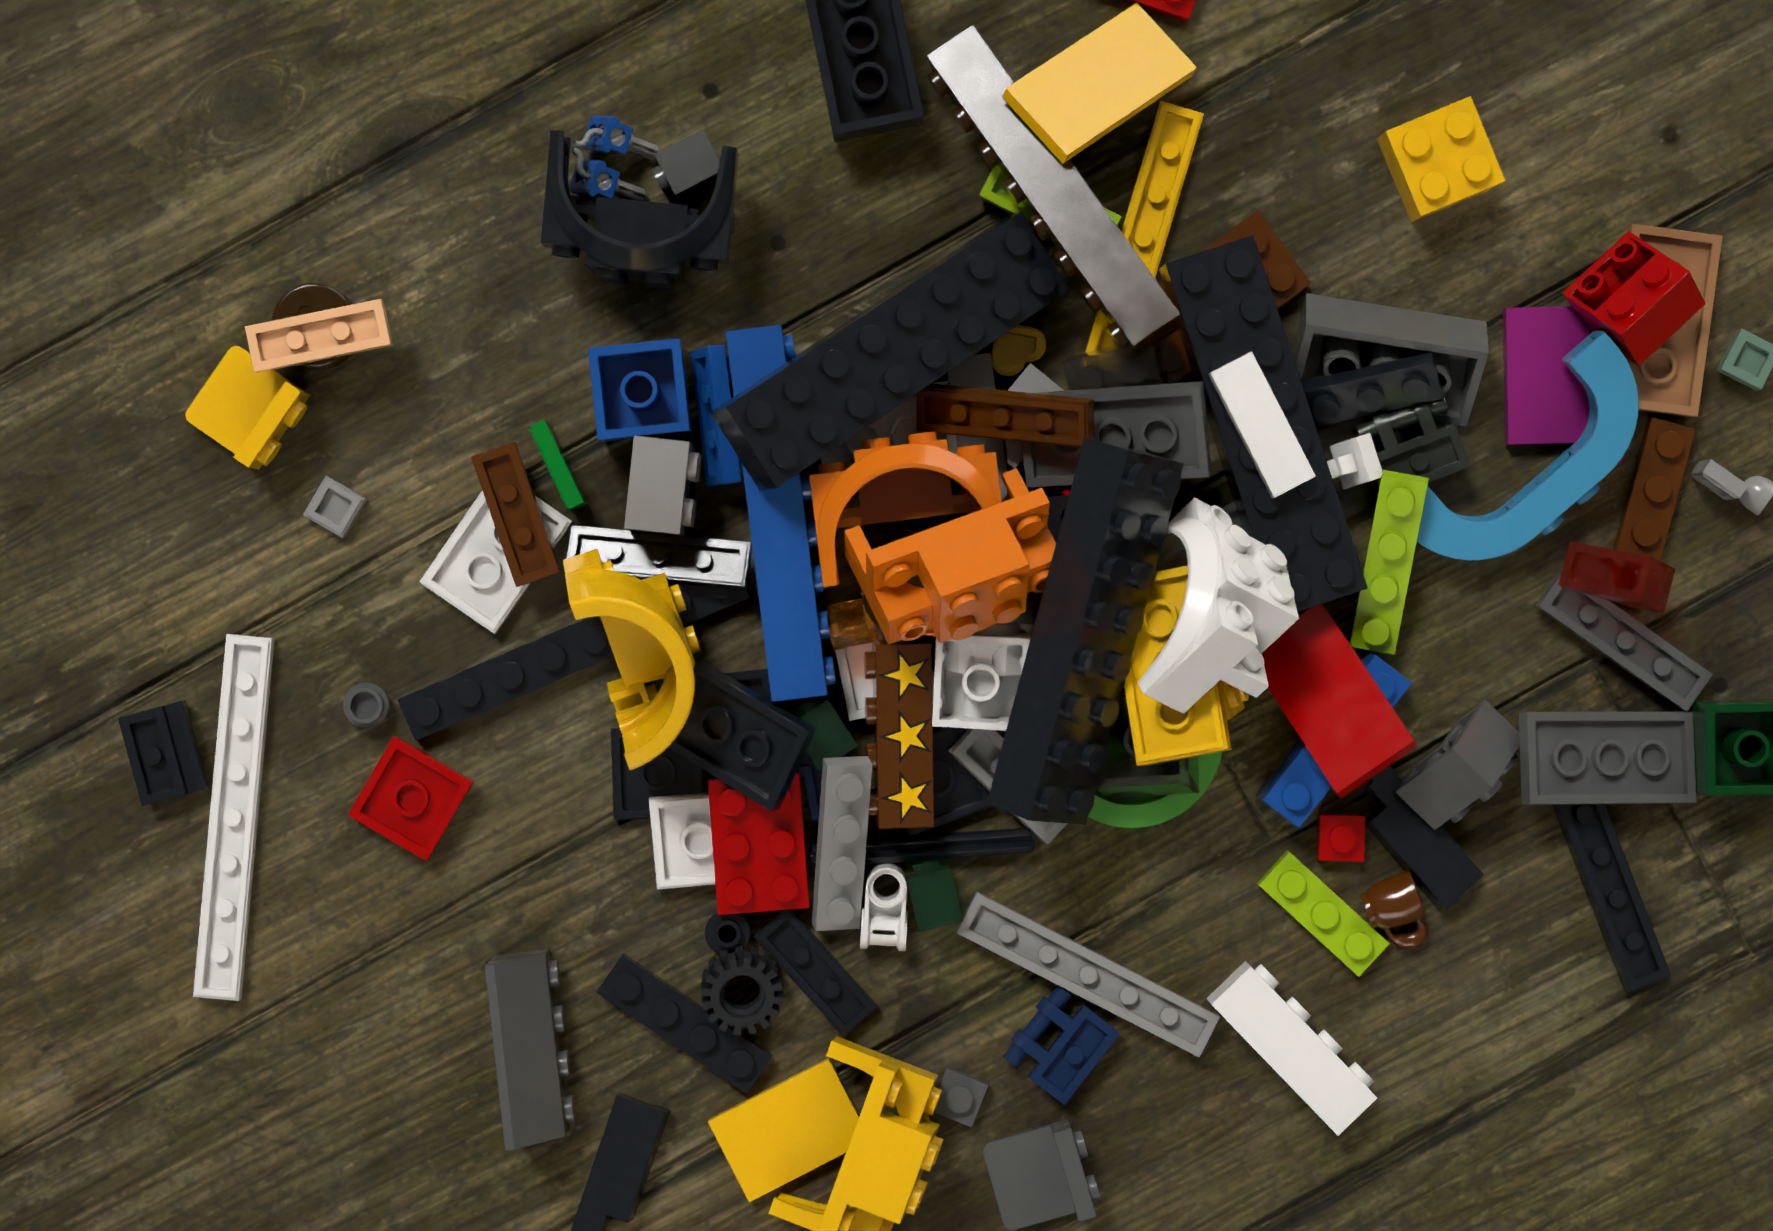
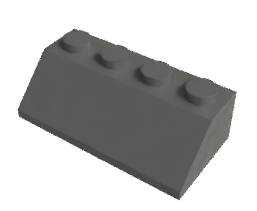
M1306 293L1293 352V359L1301 382L1432 352L1442 382L1443 394L1449 408L1448 411L1433 416V419L1436 422L1467 426L1489 355L1486 321ZM1395 409V410L1387 411L1386 414L1395 412V411L1400 410V409Z
M549 949L495 955L485 965L504 1145L505 1151L565 1137L569 1130V1123L576 1122V1112L573 1095L566 1096L564 1078L571 1076V1066L568 1050L561 1051L559 1033L566 1031L563 1005L555 1004L554 987L561 986L558 960L550 959Z

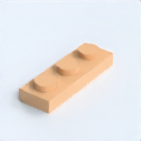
M382 299L245 326L253 370L256 373L393 346L385 304Z

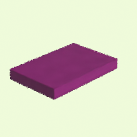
M1572 306L1503 309L1505 445L1574 444L1582 435L1589 417L1587 394L1582 384L1561 359L1590 335L1594 329Z

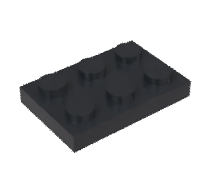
M707 662L696 663L694 666L695 692L692 708L683 729L668 748L771 812L780 809L816 728Z

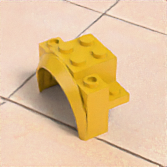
M837 1036L831 1041L826 1056L868 1073L873 1077V1081L828 1204H821L780 1192L778 1198L775 1197L773 1199L768 1214L812 1231H891L894 1223L900 1224L907 1213L914 1216L916 1209L919 1208L928 1182L920 1179L923 1170L930 1172L937 1160L944 1140L936 1136L940 1124L929 1119V1114L933 1116L942 1093V1089L935 1087L939 1075ZM886 1105L892 1108L896 1106L899 1116L884 1111Z

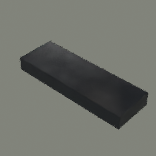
M792 909L780 911L754 935V938L844 1038L879 1008L878 1004Z

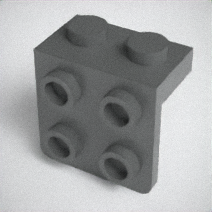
M1068 1119L992 1140L983 1146V1155L1001 1218L1006 1229L1017 1230L1072 1213H1076L1079 1222L1096 1217L1093 1203L1101 1201L1094 1174L1086 1177L1084 1175L1080 1159L1089 1156L1082 1132L1080 1130L1072 1133Z

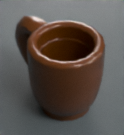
M1410 871L1383 879L1371 885L1365 893L1360 894L1372 929L1376 927L1384 929L1391 942L1398 947L1413 949L1423 944L1428 932L1423 920L1426 918V913ZM1416 922V928L1409 932L1399 933L1392 929Z

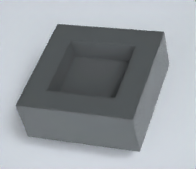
M946 1066L937 1087L942 1089V1093L934 1113L972 1127L989 1086L988 1082Z

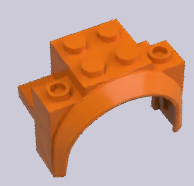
M936 431L910 434L907 436L908 444L890 446L889 437L862 440V450H854L855 463L847 469L846 462L818 465L819 474L809 475L823 587L840 584L835 548L837 528L973 512L1001 503L996 452L985 453V446L981 444L958 447L956 455L948 451L947 439L937 440ZM950 479L960 485V495H952ZM859 492L860 507L851 508L850 499Z
M1017 468L1002 473V480L1007 488V496L1002 499L1001 503L875 549H871L860 525L844 530L845 558L857 578L888 645L900 640H915L922 635L936 636L939 644L951 639L963 640L972 636L975 632L984 630L996 623H1009L1018 618L1021 613L1026 612L1027 595L1029 592L1041 593L1044 591L1056 542L1048 529L1050 502L1042 488L1029 492ZM918 575L924 588L906 582L911 577Z

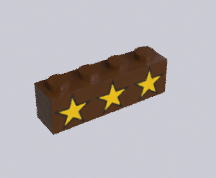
M872 640V652H864L865 679H873V697H865L866 725H873L874 743H866V756L871 760L872 771H874V788L870 790L869 816H875V822L879 829L934 827L931 643H905L897 641L888 645L886 640Z

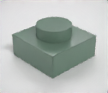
M1742 328L1738 329L1716 371L1756 391L1762 390L1773 368V344Z

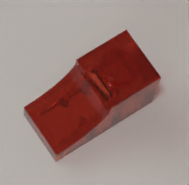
M1570 541L1558 585L1568 590L1594 595L1625 606L1664 613L1676 569L1654 557Z

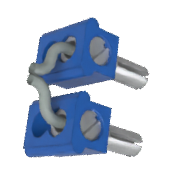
M593 115L589 120L583 140H574L572 144L573 147L570 152L576 156L577 162L569 186L570 192L572 194L613 198V195L627 200L643 201L644 198L619 189L622 188L645 196L643 188L621 181L619 179L620 172L606 167L604 161L584 159L583 154L577 148L583 147L587 151L626 155V152H631L654 160L656 158L655 153L647 150L658 152V146L634 137L632 135L634 128L619 123L618 117Z

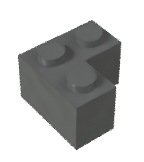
M1484 700L1455 723L1440 747L1411 768L1396 793L1434 830L1449 819L1453 823H1457L1471 810L1474 801L1479 798L1482 802H1486L1500 789L1503 783L1499 780V777L1507 773L1518 760L1514 753L1520 746L1519 732L1490 703Z

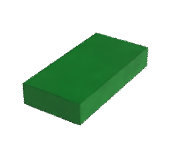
M544 419L531 425L529 431L566 508L575 510L588 504L549 421Z

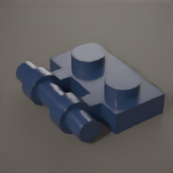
M1057 985L1048 998L1043 996L1035 1006L1038 1011L1023 1030L1019 1028L1011 1038L1013 1044L1003 1057L1015 1067L1019 1066L1027 1054L1038 1061L1028 1074V1077L1062 1104L1066 1105L1119 1036L1120 1032L1084 1003L1073 1017L1068 1015L1062 1009L1073 995L1065 988ZM1054 1022L1063 1030L1050 1047L1046 1049L1037 1041L1049 1025Z

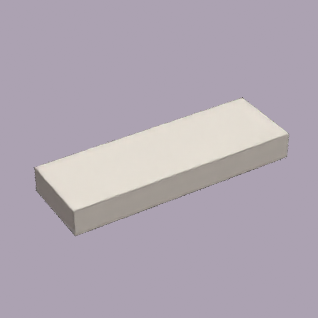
M1252 351L1208 374L1271 498H1275L1316 477Z

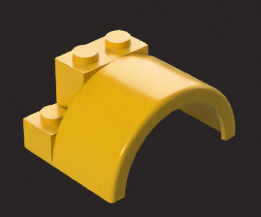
M597 548L564 559V572L569 603L575 620L600 616L622 678L608 682L607 687L611 702L614 703L617 711L615 714L622 733L625 749L624 756L631 771L652 761L664 752L683 729L692 708L695 692L694 666L696 662L693 654L700 652L701 648L693 625L685 628L683 626L679 612L685 611L687 608L679 584L670 586L665 572L640 580L629 574L615 571L611 560L602 561ZM664 679L659 691H657L655 683L646 686V682Z

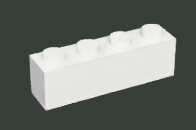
M1245 961L1206 999L1339 1136L1377 1099L1368 1088L1374 1081L1356 1062L1349 1068L1337 1056L1343 1048L1324 1029L1317 1035L1305 1023L1311 1015L1293 997L1285 1002L1274 991L1280 983L1262 964L1254 970Z

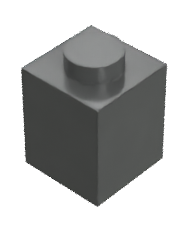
M703 129L654 154L659 166L651 170L663 193L665 194L673 190L677 200L717 180L720 161Z

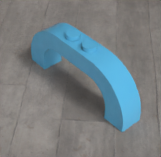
M1595 329L1561 359L1582 384L1589 401L1587 425L1579 439L1504 505L1485 515L1465 516L1449 510L1427 486L1417 542L1433 552L1454 559L1484 560L1499 557L1522 547L1540 532L1543 535L1549 534L1564 521L1563 512L1575 502L1579 505L1585 503L1599 491L1600 486L1597 483L1617 465L1629 447L1637 424L1639 405L1637 385L1631 367L1623 353L1605 332Z

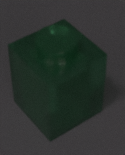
M812 697L792 710L797 718L816 728L807 748V753L819 771L823 767V758L841 757L858 746L857 740L829 697L821 703L817 697Z
M939 859L912 865L914 872L905 874L919 932L963 922L950 865L940 866Z

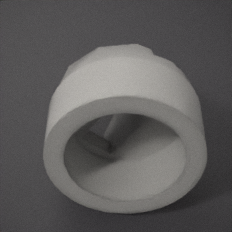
M1753 476L1744 481L1749 486L1741 496L1740 501L1746 509L1758 516L1773 496V481L1762 476Z

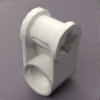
M895 863L876 864L867 874L865 905L862 908L860 949H867L869 945L896 946L898 951H906L908 911H906L907 883L905 873ZM883 874L893 875L899 881V888L891 895H881L873 887L876 878Z

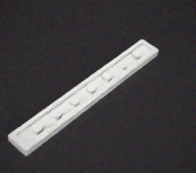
M226 634L193 997L233 1001L242 999L275 638Z

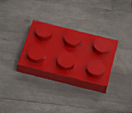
M799 770L795 774L780 809L772 812L715 776L708 777L718 915L809 908Z

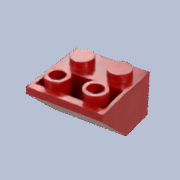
M1630 231L1625 233L1562 293L1569 304L1594 330L1597 329L1605 332L1623 355L1638 367L1706 304L1690 271Z

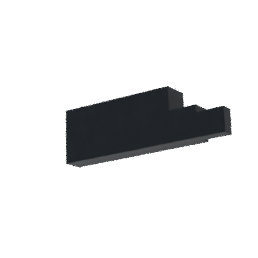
M1388 766L1369 779L1370 782L1364 786V789L1381 807L1365 821V826L1404 871L1411 872L1414 882L1437 909H1448L1484 874L1442 826L1434 830L1396 793L1403 781Z
M623 1093L616 1095L571 1231H605L610 1216L626 1223L634 1219L671 1110L658 1105H652Z

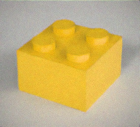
M1471 96L1389 129L1377 138L1411 222L1489 191L1506 181Z

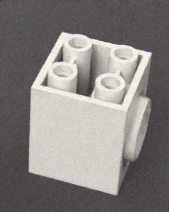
M1013 620L1006 624L996 623L991 627L975 632L972 636L963 640L951 639L939 644L936 638L932 726L1006 731L1034 625L1020 624L1018 621Z

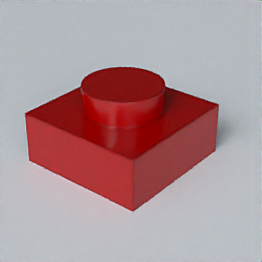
M1317 814L1316 859L1319 861L1364 862L1365 816Z

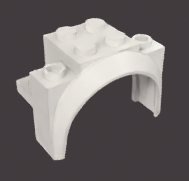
M1195 497L1168 523V533L1162 543L1156 565V572L1188 565V581L1183 606L1169 640L1138 681L1143 694L1183 714L1219 680L1257 698L1269 687L1262 652L1299 619L1294 600L1295 594L1291 587L1286 566L1287 560L1284 554L1272 544L1265 545L1250 537L1239 526L1232 525L1230 516L1222 508L1215 505L1210 506Z

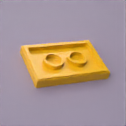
M827 1058L708 1119V1124L745 1196L751 1202L845 1154L858 1122L859 1114L830 1058Z

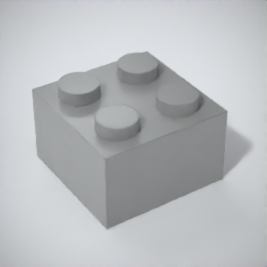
M634 436L624 529L685 536L686 527H694L697 500L690 499L689 492L691 481L699 482L702 455L694 452V445L691 442Z

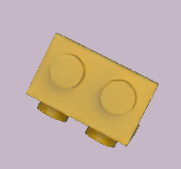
M233 346L227 351L191 403L185 416L189 423L235 454L233 458L248 468L259 470L262 465L267 466L277 455L282 445L278 441L287 428H294L307 410L308 406L305 402L310 394L275 370L261 373L254 372L250 353L242 347Z

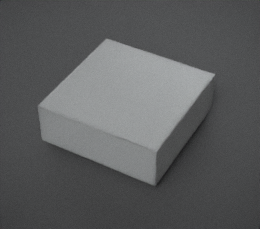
M1712 459L1699 461L1691 472L1692 478L1724 500L1740 499L1749 486Z
M325 476L303 515L341 538H345L366 503L367 498L333 478Z

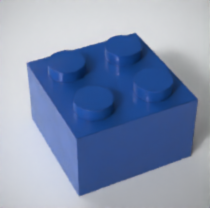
M680 338L588 348L598 441L603 443L632 440L634 436L660 437L693 433L684 348Z

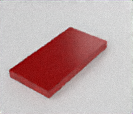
M1323 603L1313 606L1301 614L1292 626L1262 652L1269 685L1268 689L1340 798H1343L1418 747V744Z

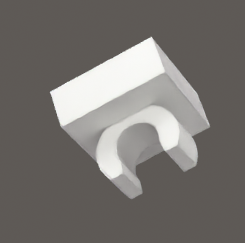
M1370 433L1330 446L1333 459L1327 461L1332 479L1339 477L1343 489L1382 477V468Z

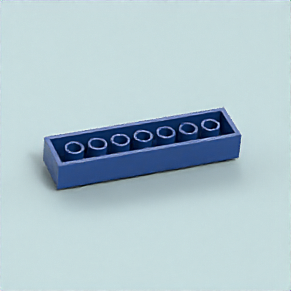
M781 325L726 331L734 396L795 357L792 335L784 336ZM742 464L771 700L776 702L827 695V685L836 684L833 655L824 656L822 639L830 638L827 610L818 611L816 593L825 592L822 582L821 566L812 565L810 548L818 547L815 519L807 520L805 502H812L810 474H801L800 472L779 487L760 492Z

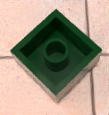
M1773 699L1694 701L1690 706V712H1693L1696 793L1706 796L1773 795Z

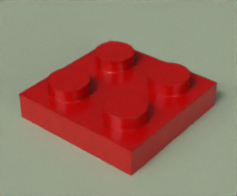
M395 735L352 806L348 816L427 861L430 859L472 787L474 780Z

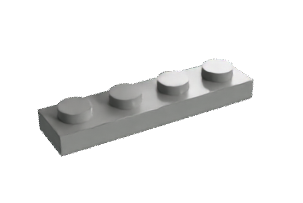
M868 756L823 758L812 925L815 931L860 929L872 777V762Z

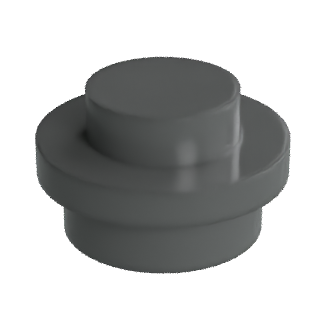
M370 682L359 683L350 688L343 701V709L347 719L352 724L361 728H371L379 725L387 717L390 708L389 698L384 689Z

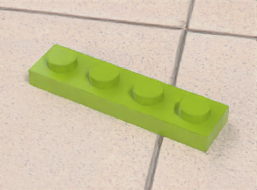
M1387 470L1382 471L1363 572L1368 589L1360 591L1350 641L1352 647L1395 655L1429 478Z

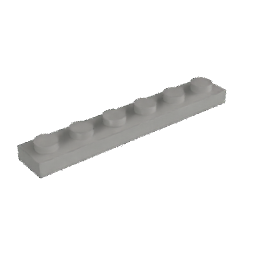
M976 891L956 930L957 934L1197 1057H1200L1220 1018L1218 1014L978 891Z

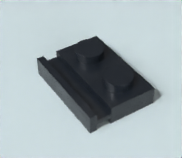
M186 700L118 718L142 806L210 788Z

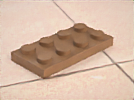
M1632 223L1628 225L1627 232L1630 231L1690 271L1706 303L1639 367L1626 358L1637 385L1638 410L1693 418L1698 417L1723 236Z

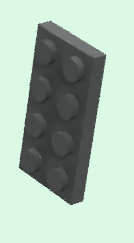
M1203 381L1037 393L1094 399V440L1135 449L1184 463L1180 479L1209 477L1212 473ZM1021 442L1027 488L1072 485L1082 448Z
M1693 712L1519 713L1522 805L1697 803Z

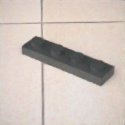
M1566 569L1559 571L1535 605V607L1681 711H1688L1713 675Z

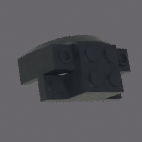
M550 130L541 244L545 248H552V256L579 258L580 251H584L587 254L586 267L593 275H596L597 279H600V283L627 285L628 278L642 279V282L646 283L645 287L672 290L673 282L684 283L686 261H691V269L703 271H718V264H729L731 234L734 233L735 226L734 201L739 156L737 147L722 146L713 196L705 211L689 208L688 205L604 197H596V200L577 199L576 195H570L568 183L571 138L564 137V131ZM587 219L594 220L593 228L587 224Z

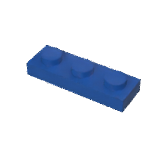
M725 345L706 346L690 351L706 485L711 487L741 482L742 462L710 413L731 399L729 386L731 371L729 358L725 353Z

